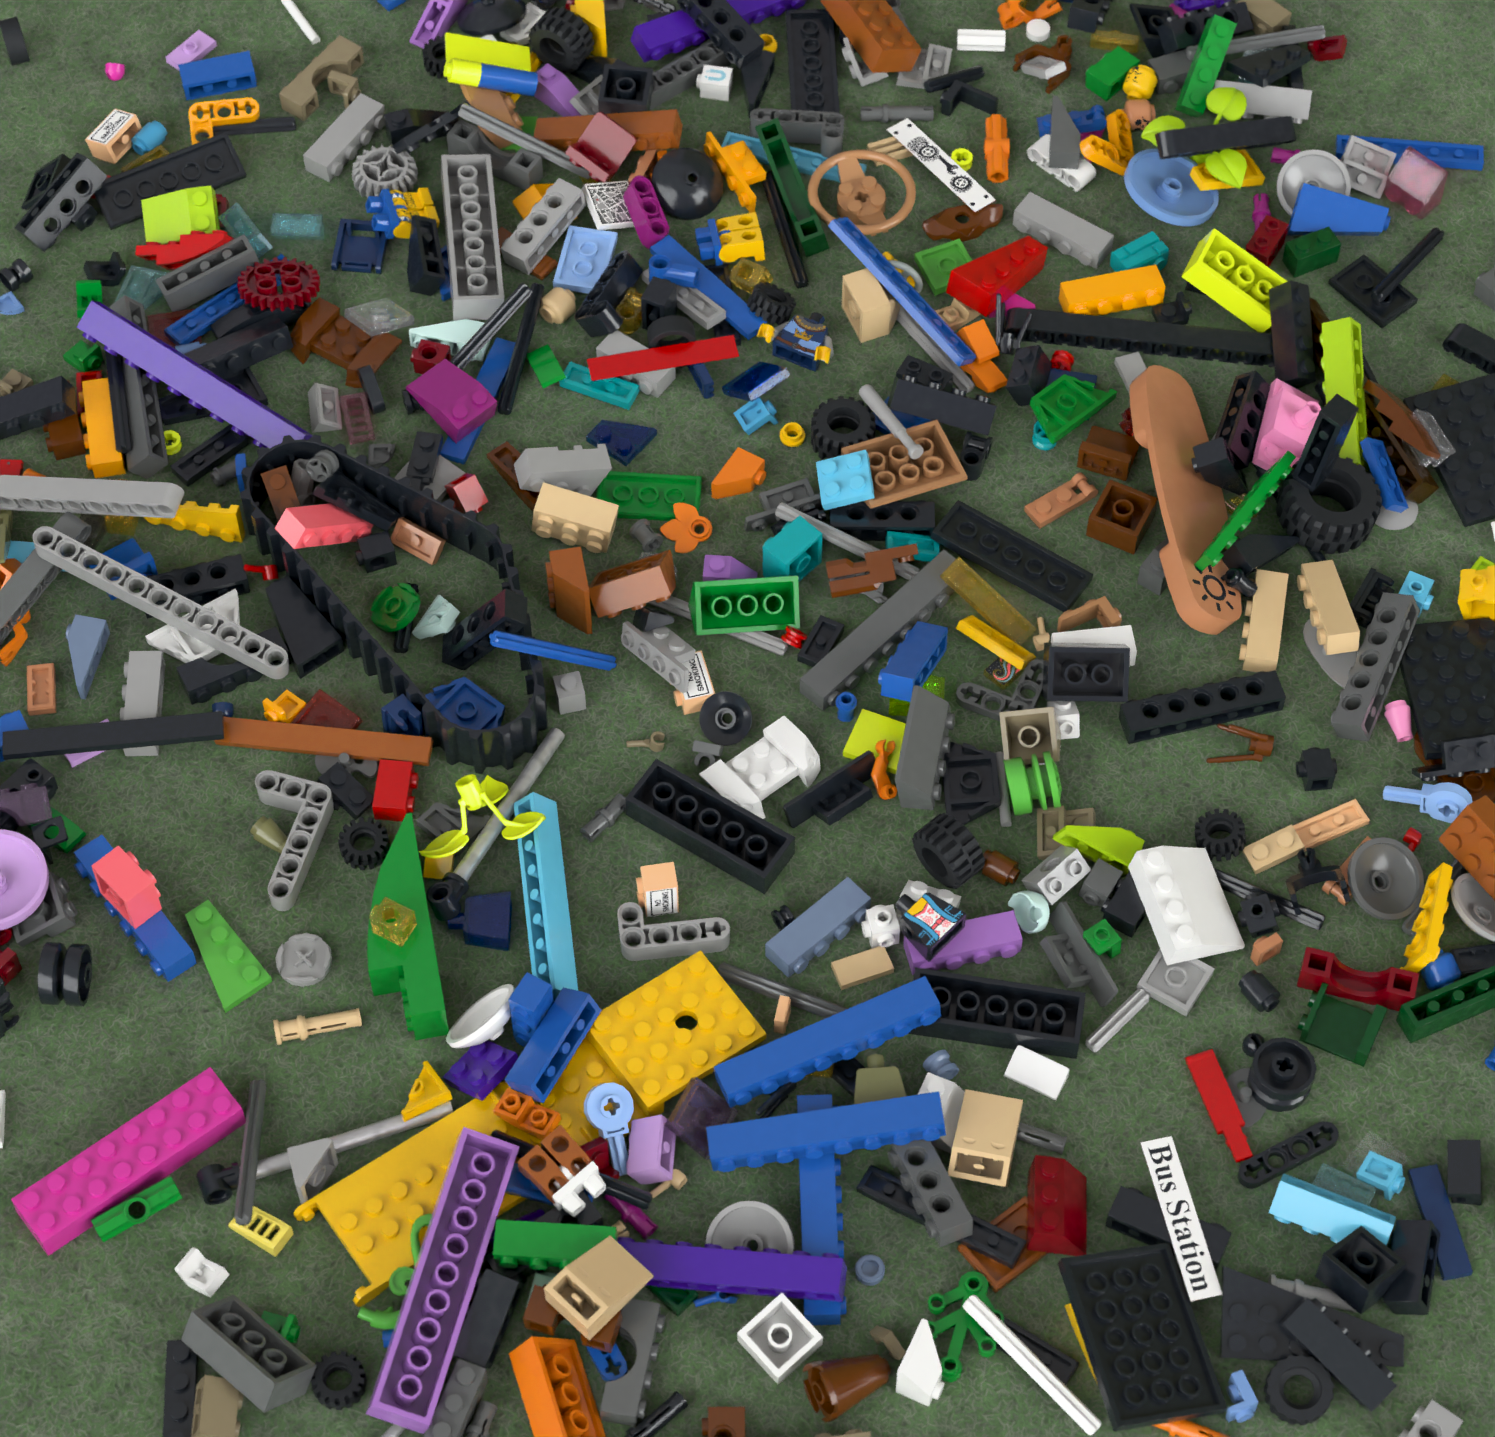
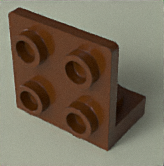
M1092 426L1086 442L1082 441L1080 445L1077 467L1127 481L1140 444L1135 437Z

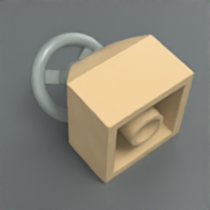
M888 260L894 268L903 270L900 274L906 281L909 276L915 281L914 289L920 293L923 282L918 272L906 263ZM867 268L843 275L842 308L860 342L863 343L888 335L895 324L901 304Z

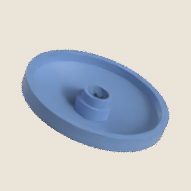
M1147 149L1138 152L1132 157L1124 173L1125 186L1132 199L1148 214L1172 225L1196 226L1206 222L1214 213L1219 201L1217 189L1199 190L1190 176L1192 167L1198 164L1188 157L1160 159L1158 149Z

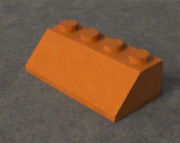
M532 1336L509 1353L534 1437H606L575 1339Z

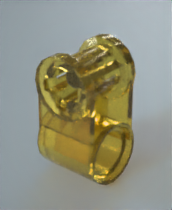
M633 287L629 288L625 297L616 308V312L623 319L622 325L617 330L625 335L635 333L642 324L641 297L643 294L637 292Z

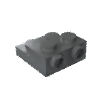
M49 871V885L42 903L27 919L12 927L16 942L23 947L45 934L54 937L76 925L74 916L78 915V912L73 902L67 898L66 894L70 892V887L63 877L59 878Z

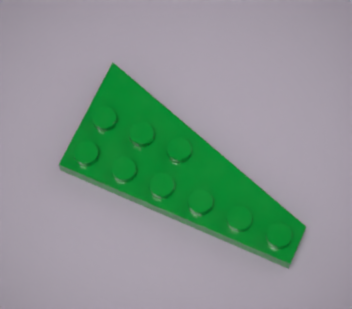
M1287 451L1253 484V488L1244 496V500L1236 507L1222 526L1220 532L1215 535L1213 541L1195 562L1194 565L1199 570L1203 571L1208 565L1214 567L1224 556L1221 553L1222 549L1225 547L1228 550L1238 538L1234 534L1238 530L1242 532L1252 521L1251 517L1260 511L1265 505L1264 501L1267 497H1270L1279 487V482L1283 481L1293 470L1290 464L1296 457L1291 452Z

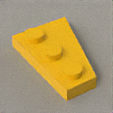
M1246 149L1237 150V152L1244 156L1247 162L1242 187L1263 185L1265 176ZM1205 162L1192 167L1190 176L1200 191L1235 188L1212 176L1206 169Z

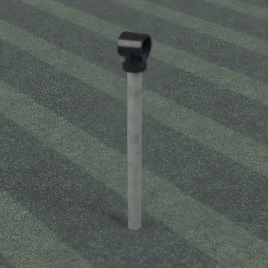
M551 728L497 807L505 819L509 820L514 813V803L525 797L563 741L565 735L561 730ZM494 813L454 872H447L441 882L431 885L427 890L426 898L438 920H452L460 913L461 904L459 900L469 890L467 881L505 826Z
M448 1101L406 1122L403 1121L400 1114L329 1138L333 1140L336 1153H340L440 1120L452 1113L453 1108L451 1102ZM288 1152L259 1160L256 1180L291 1169ZM237 1162L231 1163L232 1166L224 1168L221 1164H211L197 1172L196 1178L206 1204H221L232 1196L233 1190L238 1188L240 1167Z

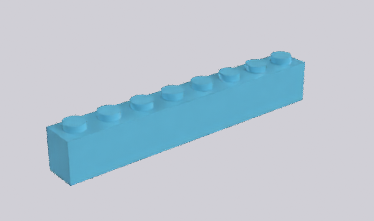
M532 792L514 803L515 817L525 812H539L546 816V819L531 833L517 839L532 975L552 985L553 1001H555L563 987L578 991L557 804L551 799Z

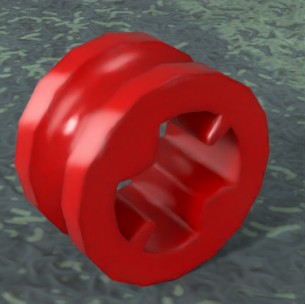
M1057 350L1053 353L1050 360L1052 363L1051 368L1071 371L1075 359L1071 353Z
M787 625L785 628L787 632L782 634L781 639L789 645L801 649L803 646L802 641L806 640L808 636L802 631Z

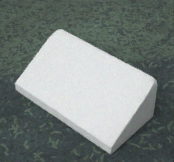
M1017 1045L1004 1076L1053 1100H1057L1068 1079L1070 1070L1053 1060L1021 1045Z

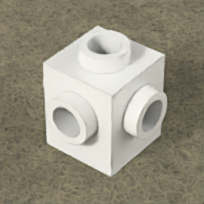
M893 904L887 906L876 905L866 910L865 921L861 922L864 938H869L871 949L879 946L889 947L899 944L901 914H896Z

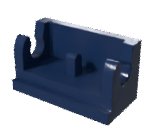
M401 694L381 708L384 733L423 736L421 712L404 694Z

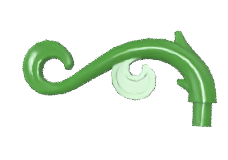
M429 1213L417 1218L412 1225L410 1244L414 1267L421 1249L418 1235L422 1227L429 1225L432 1216ZM404 1266L397 1268L392 1273L389 1279V1288L393 1294L398 1296L406 1294L407 1287L405 1283L410 1281L414 1269ZM361 1306L357 1317L370 1322V1326L384 1330L394 1329L400 1310L392 1312L393 1307H389L384 1311L376 1309L375 1312Z

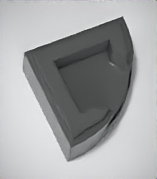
M369 444V466L378 468L389 462L394 455L395 444Z

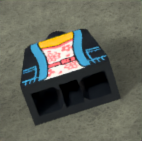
M925 893L917 902L907 894H904L896 902L895 907L903 913L900 921L901 932L928 962L965 928L966 913L931 893Z

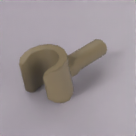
M657 731L651 735L650 739L627 741L626 744L627 747H649L652 751L659 752L663 750L665 743H657L655 741H663L665 734Z

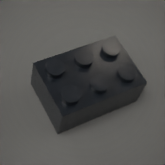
M1044 643L1042 696L1047 701L1128 702L1130 648L1125 644Z

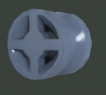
M946 1050L933 1053L923 1063L925 1071L947 1080L953 1079L959 1072L957 1065L949 1060L950 1055Z

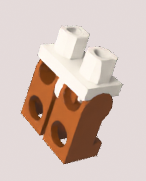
M561 1125L541 1141V1147L537 1144L517 1161L519 1171L526 1178H529L559 1211L563 1208L573 1217L579 1214L585 1207V1203L578 1196L580 1192L586 1189L593 1198H596L606 1190V1185L599 1175L598 1166L591 1161Z

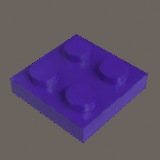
M487 1040L479 1045L471 1046L442 1078L450 1087L483 1101L508 1075L519 1057L516 1052Z

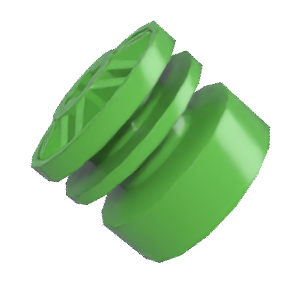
M1050 751L1043 752L1044 765H1039L1036 754H1032L1031 767L1029 768L1025 767L1021 757L1003 760L1014 816L1032 813L1033 800L1037 799L1042 810H1047V797H1051L1054 809L1061 807V782L1057 765L1053 761Z

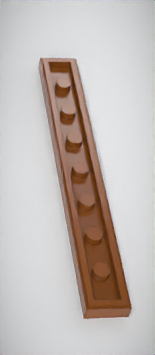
M224 717V739L214 740L216 745L332 757H339L341 753H347L352 759L413 762V765L429 766L433 746L432 737Z

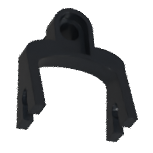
M1306 848L1307 856H1305L1303 849L1297 853L1300 861L1298 865L1300 873L1289 877L1285 881L1296 916L1301 915L1296 892L1315 883L1337 881L1345 902L1351 901L1346 880L1340 866L1330 865L1322 867L1320 861L1316 859V853L1313 848Z

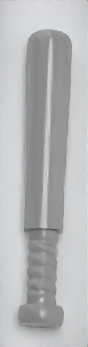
M869 384L863 385L859 389V396L895 438H898L908 449L910 458H919L924 452L923 447L912 440L905 427L875 389Z

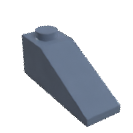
M75 614L72 624L67 626L66 639L69 643L80 699L86 700L110 631L107 621L104 619Z

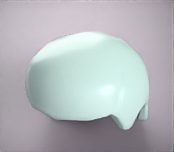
M1020 891L1011 896L1008 906L1014 909L1017 923L1022 931L1033 934L1042 931L1047 926L1050 910L1048 902L1042 894L1036 891Z

